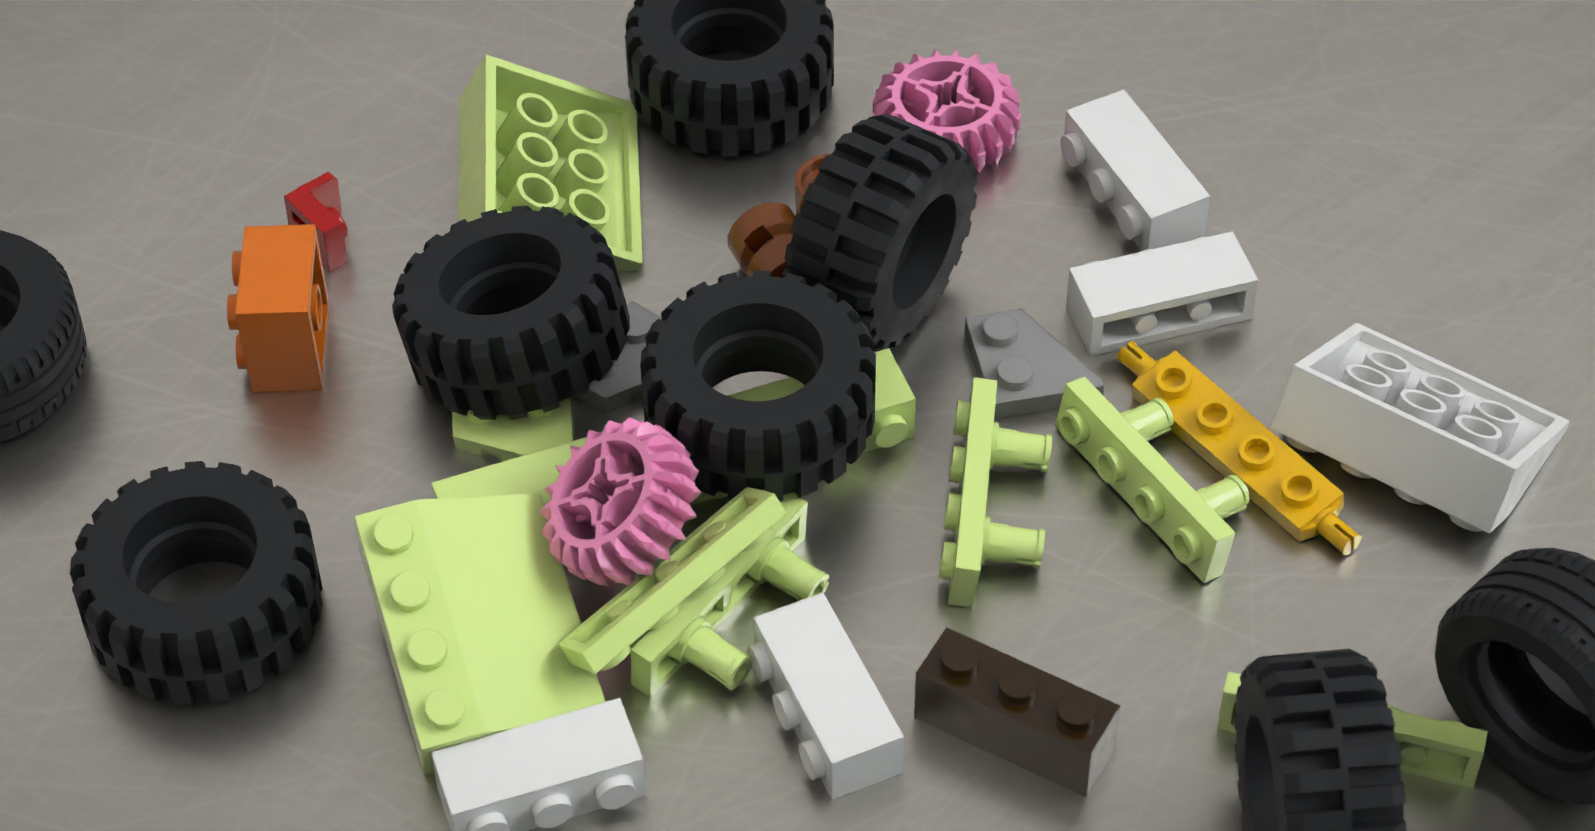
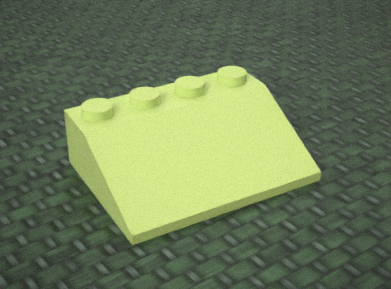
M486 54L460 96L458 222L466 219L467 222L481 218V213L497 209L498 213L508 212L512 210V206H529L533 211H540L542 206L556 208L564 214V217L568 213L580 217L605 237L608 247L611 248L617 272L638 271L643 264L637 111L633 103Z
M540 493L418 499L355 516L358 547L424 775L434 773L432 751L605 702L597 673L595 674L572 665L557 645L579 627L581 622L563 565L549 552L550 544L541 534L547 521L539 512L544 506Z

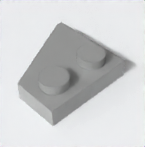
M1023 309L965 317L964 333L978 377L998 380L994 419L1059 409L1065 385L1084 376L1103 395L1104 385L1102 379Z

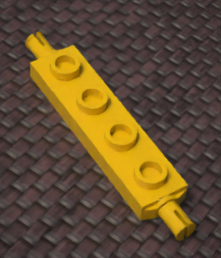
M1134 341L1128 342L1127 348L1123 346L1117 354V361L1125 365L1138 377L1132 383L1133 398L1141 405L1148 403L1154 398H1160L1165 401L1173 414L1174 422L1172 426H1169L1172 429L1171 431L1224 477L1236 475L1242 479L1249 491L1250 500L1295 539L1301 542L1321 534L1344 556L1349 555L1351 549L1354 551L1358 547L1362 536L1338 517L1344 506V493L1175 350L1166 357L1154 360L1137 346Z

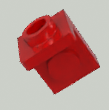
M326 172L286 194L284 201L288 225H316L323 268L330 273L348 263L345 237L348 235V230L341 216L342 208L338 180L330 172Z

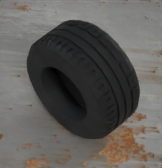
M0 230V325L6 326L0 331V442L18 437L41 424L63 404L81 377L82 369L86 362L87 350L86 336L77 301L67 272L62 264L48 250L38 246L33 241Z

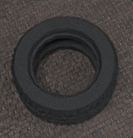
M1534 548L1516 551L1501 560L1465 592L1460 599L1447 609L1440 620L1435 647L1438 678L1449 704L1461 723L1467 727L1488 731L1484 751L1505 770L1526 785L1551 798L1572 804L1595 805V560L1577 552L1557 548Z

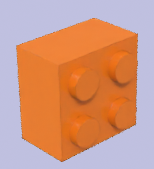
M316 225L244 226L242 251H233L232 278L234 286H238L237 294H229L227 298L229 329L239 330L235 345L238 369H247L252 393L323 390L330 302Z

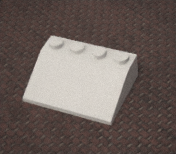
M1355 323L1293 365L1270 429L1287 436V441L1297 449L1311 453L1320 452L1339 461L1342 469L1354 476L1366 479L1375 478L1395 488V493L1410 503L1418 505L1429 504L1450 514L1449 518L1451 521L1464 529L1485 531L1490 534L1510 515L1566 432L1570 421L1368 327Z

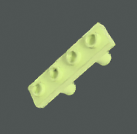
M1085 376L1067 383L1055 424L1063 438L1086 458L1097 470L1101 479L1110 484L1134 509L1138 518L1147 523L1172 549L1175 557L1180 562L1186 564L1203 583L1223 575L1236 532L1223 519L1245 511L1247 509L1245 504L1249 503L1250 499L1249 491L1242 479L1236 475H1229L1219 482L1195 491L1148 442L1156 437L1165 436L1172 430L1169 426L1173 425V414L1165 401L1160 398H1154L1146 404L1120 413Z
M974 377L969 401L958 400L953 435L963 436L964 440L963 447L953 446L948 482L959 483L958 494H948L944 518V529L955 531L954 542H943L939 568V578L950 580L947 605L972 608L981 565L983 566L985 561L1033 566L1036 569L1040 568L1042 561L1045 529L1035 530L993 523L990 517L985 516L989 470L993 469V465L1038 470L1041 473H1047L1052 448V434L1041 435L999 428V422H994L998 380Z
M795 493L783 495V501L780 503L787 514L771 526L773 532L765 542L754 549L740 552L725 565L726 572L716 583L703 590H695L677 605L679 608L678 613L671 621L658 629L647 630L630 645L631 685L651 698L683 664L688 662L712 676L729 690L735 689L742 683L750 671L752 656L720 637L715 631L761 583L763 584L768 581L798 601L825 593L827 590L829 575L818 570L792 552L805 539L808 508L806 500L801 497L798 498Z

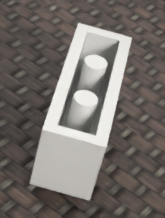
M1124 89L1066 110L1064 135L1060 139L1062 154L1066 162L1071 167H1077L1088 181L1094 198L1099 203L1104 202L1113 213L1122 234L1127 239H1133L1141 251L1191 241L1206 235L1210 194Z
M1231 231L1069 268L1066 308L1089 357L1120 350L1123 346L1127 348V343L1130 341H1134L1139 346L1251 320L1254 314L1259 279L1234 232Z
M820 593L753 617L754 644L747 647V653L752 656L750 661L752 663V670L759 682L768 680L775 692L773 694V704L783 728L786 731L794 728L801 741L799 743V753L809 777L812 780L820 778L829 796L834 800L903 774L904 736L825 594Z
M621 698L431 752L438 793L451 831H528L539 827L552 828L565 823L570 818L603 808L617 809L627 805L634 799L647 796L644 759Z

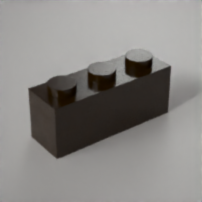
M945 628L916 672L914 718L1085 797L1089 794L1115 751L1121 705L950 628Z

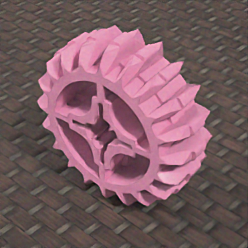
M934 49L929 58L913 54L909 64L896 62L893 72L882 76L879 89H876V94L873 98V116L889 114L959 143L968 152L975 164L974 170L979 175L985 163L998 165L1002 154L1011 152V147L1017 137V131L1020 130V98L1018 97V90L1014 89L1011 84L1010 75L1000 74L997 63L982 65L978 54L968 59L960 57L957 49L951 56H941Z
M631 417L623 423L609 420L603 432L589 430L586 444L582 447L570 445L572 457L565 466L555 465L560 475L556 483L544 488L551 497V501L543 506L539 512L547 521L541 534L548 540L550 544L549 552L555 556V559L568 567V571L582 580L588 579L597 585H605L611 588L616 582L631 586L637 574L652 576L654 562L657 559L670 560L669 548L675 540H686L681 531L684 523L697 517L689 504L698 498L701 491L694 482L699 470L690 460L691 453L672 434L659 425H652L649 422L644 423Z

